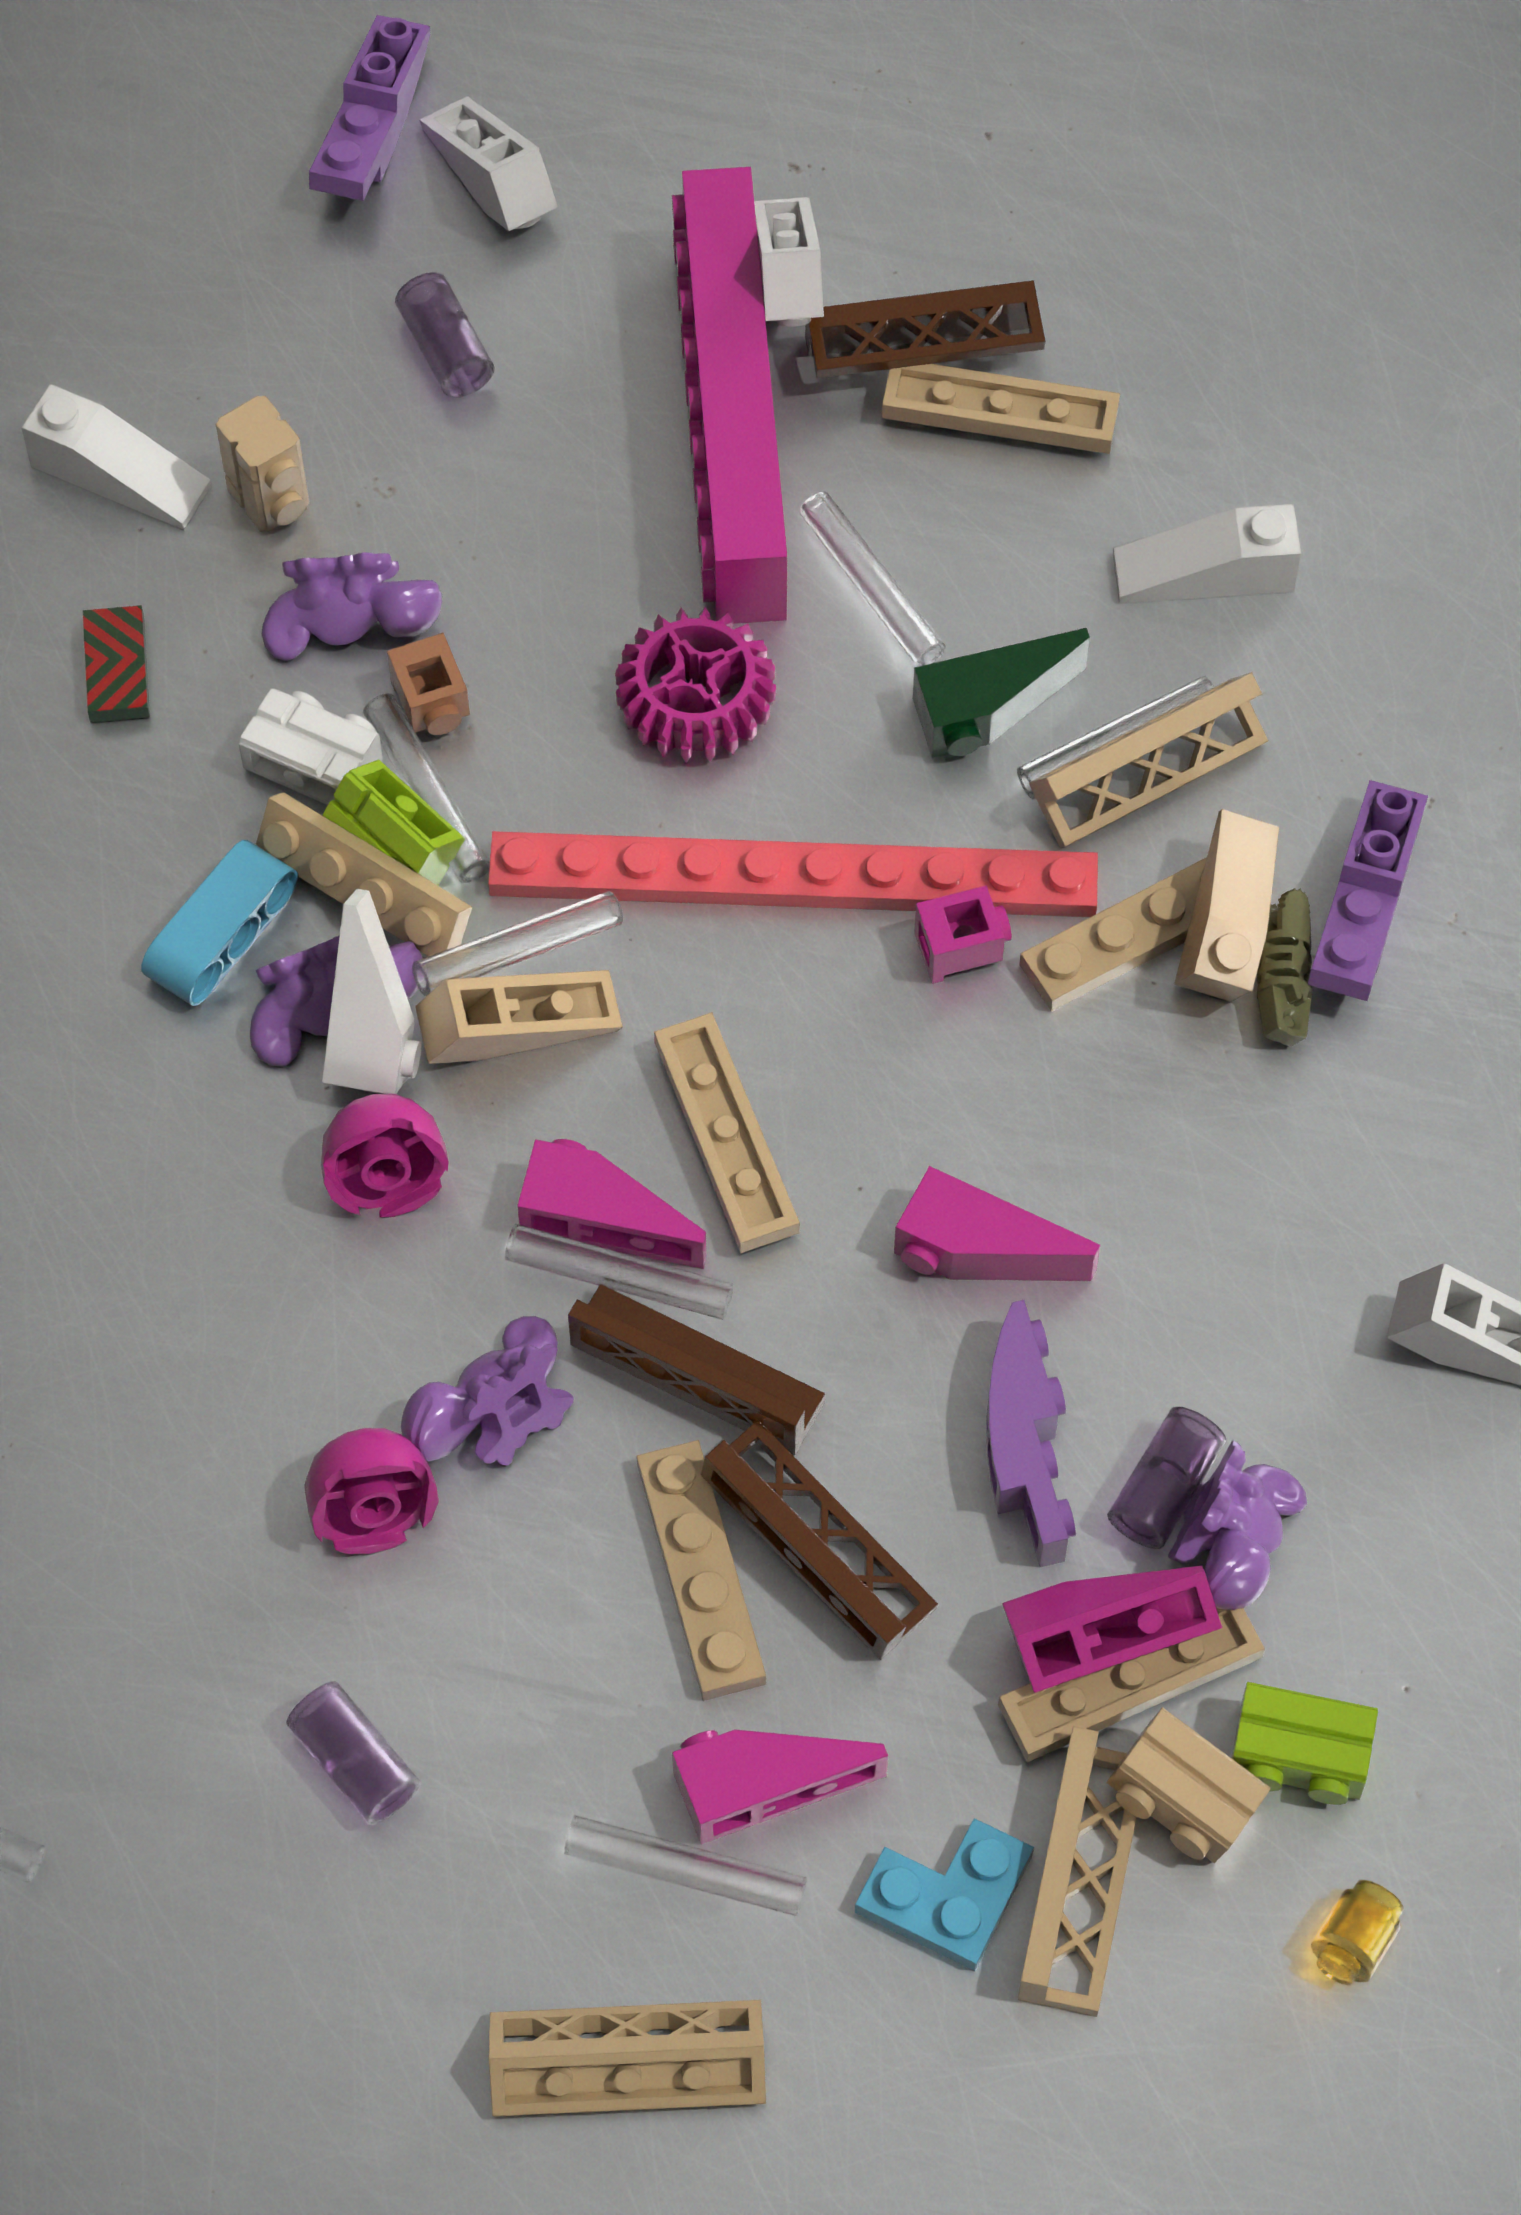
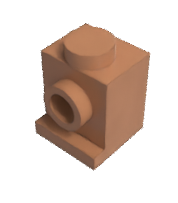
M444 633L387 651L391 684L394 691L398 694L413 733L427 729L432 735L446 734L460 725L462 717L470 715L468 691Z

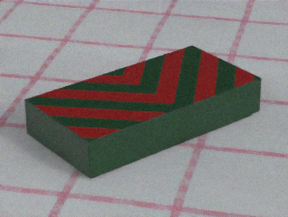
M142 605L83 610L87 708L90 723L150 717L145 622Z

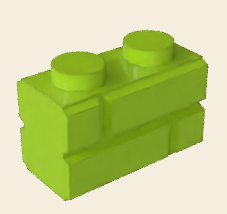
M379 759L346 773L333 794L335 798L329 802L322 816L438 886L450 867L449 862L455 858L465 841V838Z
M1247 1682L1241 1702L1231 1759L1271 1788L1270 1791H1278L1282 1788V1784L1308 1789V1796L1311 1799L1325 1804H1345L1348 1798L1360 1800L1368 1775L1378 1708Z

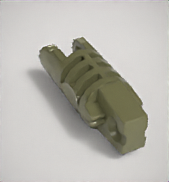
M1294 888L1282 894L1281 898L1278 899L1279 904L1277 906L1276 904H1270L1268 930L1257 970V999L1260 1007L1263 1036L1288 1046H1293L1306 1039L1312 998V986L1308 985L1312 965V956L1310 954L1311 912L1308 897L1305 892L1301 891V888L1298 890Z

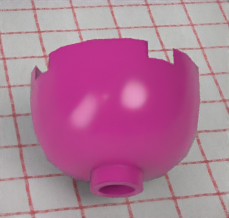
M372 1094L353 1100L337 1112L323 1135L321 1170L324 1185L331 1199L350 1213L360 1215L359 1207L366 1209L382 1207L379 1211L380 1217H395L417 1210L437 1195L442 1187L440 1178L445 1170L448 1172L449 1161L446 1145L433 1116L410 1098L396 1094Z
M362 1428L346 1432L328 1442L314 1456L304 1484L309 1518L315 1536L321 1542L322 1536L332 1540L335 1550L345 1554H373L397 1547L407 1541L404 1531L414 1526L419 1519L422 1528L432 1520L439 1503L436 1483L423 1454L406 1437L386 1428Z

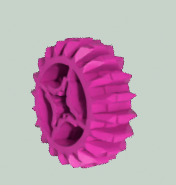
M706 607L700 612L699 618H688L685 611L680 608L676 614V621L671 623L658 614L654 621V632L639 627L637 634H635V644H625V648L622 651V663L618 664L615 672L616 685L619 686L616 690V702L620 706V710H623L624 722L628 729H638V739L641 740L643 746L657 740L658 751L662 757L674 748L681 749V757L686 763L692 757L693 751H703L704 756L711 763L715 757V748L723 747L734 755L736 749H738V738L753 742L754 737L757 735V725H766L770 717V705H773V701L776 699V685L773 684V680H775V666L772 663V659H767V647L764 644V640L753 641V631L750 629L749 624L733 629V619L729 612L718 621L711 620L710 613ZM670 664L671 671L660 677L661 683L649 688L648 686L656 673ZM742 681L743 686L738 694L730 702L722 706L720 698L730 693V686Z

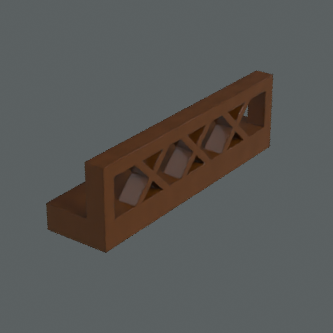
M1034 280L823 307L824 317L811 318V321L805 325L808 357L813 356L816 378L1044 350L1046 342ZM1029 329V333L1008 336L1005 333H1003L1007 331ZM969 336L966 341L951 343L946 340ZM911 344L910 347L906 349L893 350L889 347L896 345ZM854 351L851 356L828 359L826 357V354Z
M602 1284L599 1285L588 1304L577 1299L568 1314L571 1346L744 1431L759 1420L793 1455H796L825 1404L824 1392Z
M759 1420L753 1423L730 1445L723 1440L705 1456L701 1476L880 1660L936 1610L938 1603ZM755 1443L775 1462V1483L765 1482L741 1457ZM783 1471L795 1483H783ZM783 1495L809 1496L820 1508L819 1529L810 1528L783 1500ZM828 1517L841 1530L828 1529ZM828 1541L854 1542L865 1554L864 1575H856L830 1549ZM873 1563L886 1576H874ZM873 1588L900 1589L916 1607L900 1620L873 1593Z

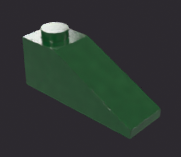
M1087 628L914 667L912 699L931 757L934 758L947 754L963 756L976 751L981 746L990 745L1087 668L1090 642Z

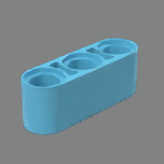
M249 840L238 842L153 940L144 955L141 972L190 1005H199L213 992L288 902L298 881L297 871Z

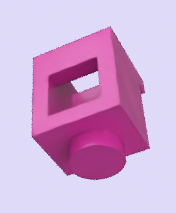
M987 885L916 903L914 933L932 984L944 981V975L1003 960L1004 942L1011 941L1012 939L1011 927L1003 905L994 907Z

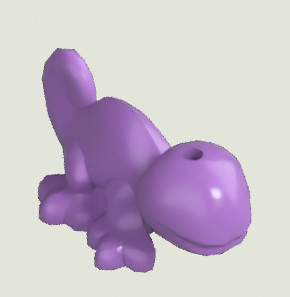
M364 552L336 558H300L293 561H285L282 563L285 576L293 578L298 586L279 596L271 605L263 622L261 634L265 648L274 658L284 661L296 658L305 650L310 639V633L325 643L344 645L358 640L379 621L385 632L392 637H413L426 632L438 619L442 606V593L440 592L439 585L433 580L383 582L394 577L399 571L398 561H391V556L388 553L374 554Z
M340 935L256 970L258 978L264 985L276 984V988L257 1004L251 1019V1047L260 1060L271 1066H287L295 1059L301 1048V1030L319 1036L328 1035ZM406 941L389 946L407 999L409 1000L420 988L425 969L420 951L413 942Z
M523 1316L510 1321L502 1337L504 1349L487 1352L471 1362L460 1375L456 1387L442 1382H429L412 1394L403 1411L401 1432L404 1437L419 1449L427 1461L437 1460L450 1454L480 1424L482 1435L476 1444V1455L484 1463L491 1464L497 1461L501 1465L508 1466L512 1462L515 1449L525 1444L527 1435L530 1432H539L544 1427L555 1429L561 1425L564 1412L573 1404L574 1397L565 1390L547 1387L546 1376L554 1366L558 1351L555 1330L547 1320L536 1316Z
M1234 1440L1231 1441L1219 1466L1206 1483L1199 1482L1195 1488L1192 1498L1183 1513L1185 1516L1184 1525L1168 1554L1169 1559L1184 1564L1194 1559L1200 1552L1204 1550L1209 1551L1204 1571L1215 1606L1219 1609L1227 1610L1245 1608L1256 1601L1267 1585L1271 1570L1270 1556L1268 1554L1275 1551L1283 1539L1280 1515L1291 1516L1300 1513L1307 1506L1305 1490L1299 1481L1288 1471L1266 1464L1253 1465L1242 1471L1246 1461L1245 1451Z

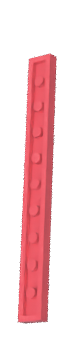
M492 831L488 886L490 896L916 911V903L987 885L994 907L1003 905L1007 914L1092 917L1096 915L1098 853Z

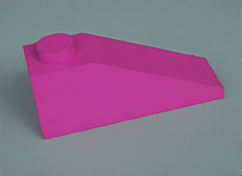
M535 1139L517 1206L520 1233L704 1269L707 1258L706 1231L597 1151L587 1150L584 1145L568 1139H556L552 1142Z
M931 1166L928 1167L895 1227L894 1254L899 1255L901 1260L911 1269L926 1275H932L935 1272L950 1280L1091 1281L1097 1271L1100 1244Z
M1202 1566L1066 1581L1002 1603L1020 1659L1034 1693L1222 1628Z
M735 1729L718 1735V1732L715 1730L698 1733L686 1739L681 1744V1749L672 1752L673 1774L701 1845L887 1777L888 1754L882 1743Z

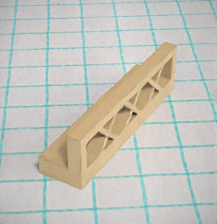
M1253 673L1231 678L1029 782L1059 847H1066L1268 742L1266 734L1250 703V700L1262 695ZM1234 709L1247 738L1231 746L1210 739L1215 718ZM1201 726L1199 734L1190 732ZM1176 738L1195 743L1189 767L1181 772L1158 765L1164 745ZM1206 748L1218 752L1203 760ZM1150 752L1148 761L1140 758ZM1126 764L1145 770L1138 794L1131 798L1108 791L1113 771ZM1155 774L1167 778L1152 786ZM1099 779L1097 787L1089 784ZM1076 790L1094 796L1087 820L1069 829L1056 800ZM1104 800L1117 804L1101 813Z
M1073 1726L1018 2000L1097 2017L1136 1816L1126 1811L1118 1801L1104 1808L1088 1786L1092 1765L1115 1770L1127 1753L1096 1747L1098 1731ZM1086 1801L1094 1815L1081 1822ZM1124 1810L1119 1830L1111 1817ZM1101 1824L1117 1846L1115 1857L1091 1871L1076 1849L1077 1839ZM1073 1864L1082 1878L1068 1886ZM1112 1872L1107 1894L1098 1880ZM1089 1887L1104 1909L1103 1920L1079 1935L1063 1912L1066 1900ZM1059 1928H1061L1069 1941L1055 1950ZM1099 1936L1094 1958L1085 1944ZM1075 1950L1092 1973L1088 1996L1048 1987L1052 1965Z
M761 2000L490 2012L489 2072L492 2116L766 2104ZM749 2025V2031L719 2032L715 2030L720 2026ZM655 2029H670L674 2031L669 2035H650L647 2033ZM591 2032L606 2034L601 2038L583 2039L579 2037L583 2033ZM534 2035L538 2037L533 2041L504 2042L505 2036Z

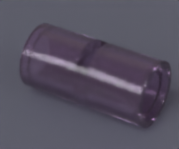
M431 272L416 276L404 284L396 295V307L443 393L449 397H463L481 389L492 378L495 367L475 329L468 322V317L446 277L440 273Z
M1172 1407L1108 1511L1107 1517L1110 1523L1121 1534L1142 1546L1151 1549L1163 1548L1225 1445L1226 1436L1223 1431L1210 1419L1194 1410L1185 1407Z
M337 1681L323 1684L309 1693L289 1714L286 1725L369 1825L380 1823L392 1816L418 1790L420 1780Z

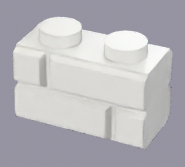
M275 688L269 690L257 710L256 717H252L239 742L244 769L326 805L335 798L333 794L346 773L378 759L382 762L383 758L380 735L372 724L364 718L355 714H346L342 718L323 710L320 702L305 692L294 691L289 695Z

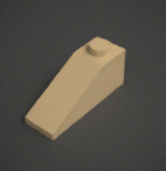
M1224 809L1219 811L1176 974L1175 985L1230 1002L1252 992L1268 930L1279 833L1278 826Z
M609 970L446 979L415 1006L428 1064L487 1060L613 1033L623 1027Z

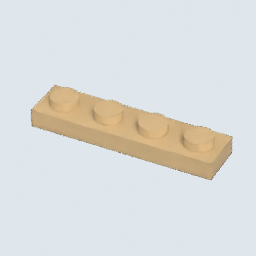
M926 364L889 370L882 403V418L1110 454L1120 393L943 365Z
M282 792L268 798L256 841L258 847L295 869L298 877L342 904L346 902L356 889L368 890L383 929L404 942H413L420 952L442 965L457 959L472 906L288 794Z
M1207 857L1020 953L1019 965L1050 1011L1056 1010L1184 943Z
M711 1012L654 1031V1043L740 1253L799 1234L800 1222L713 1013Z
M699 1440L636 1455L637 1467L702 1700L705 1701L766 1685V1673L714 1491L710 1484L701 1476L704 1456Z
M1216 1607L1222 1628L1035 1693L1029 1683L1000 1696L998 1706L1026 1762L1028 1763L1068 1745L1073 1726L1094 1731L1102 1730L1263 1658L1265 1648L1244 1608L1227 1610Z

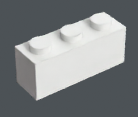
M809 197L754 201L765 321L776 320L778 325L795 327L808 324L811 318L824 317L821 253Z

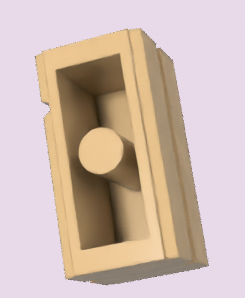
M256 396L218 418L216 429L223 468L226 473L227 490L241 508L245 507L246 514L260 532H269L279 525H288L297 520L307 509L309 497L300 438L286 420H281L280 413L266 396Z
M1163 1707L1145 1727L1106 1782L1118 1791L1115 1797L1126 1811L1141 1819L1153 1817L1172 1832L1170 1840L1181 1852L1197 1860H1202L1206 1857L1213 1863L1231 1847L1271 1789Z

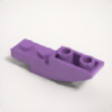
M376 16L343 83V103L309 170V189L364 201L372 182L381 183L394 153L416 90L430 38V26L409 22L401 18Z
M1369 780L1343 863L1339 883L1313 962L1308 985L1368 1001L1404 883L1428 795Z
M1025 1300L1011 1303L1000 1331L993 1359L986 1416V1450L990 1483L997 1514L1023 1509L1039 1567L1065 1562L1068 1538L1076 1536L1074 1518L1067 1499L1057 1501L1051 1479L1058 1478V1467L1055 1453L1049 1440L1055 1439L1058 1416L1066 1413V1406L1059 1379L1057 1377L1047 1378L1042 1358L1049 1355L1047 1338L1040 1319L1031 1321Z

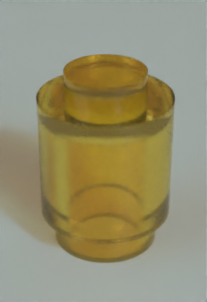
M1359 1880L1353 1889L1344 1890L1311 1943V1949L1318 1958L1316 1961L1318 1968L1327 1977L1341 1984L1350 1985L1353 1981L1368 1982L1402 1927L1399 1917L1404 1911V1907L1401 1901L1388 1889L1368 1880Z

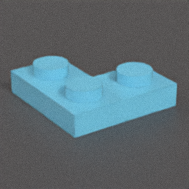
M975 1818L945 1876L884 1847L855 1904V1913L976 1971L1033 1856L1034 1847Z

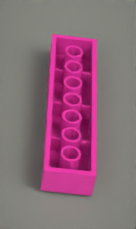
M751 167L682 171L683 194L672 195L673 249L678 274V309L681 311L682 321L681 345L686 369L684 372L685 393L690 417L689 441L694 465L693 488L698 512L697 536L699 553H701L702 560L701 583L703 603L714 602L716 621L728 612L733 619V624L787 620V547Z

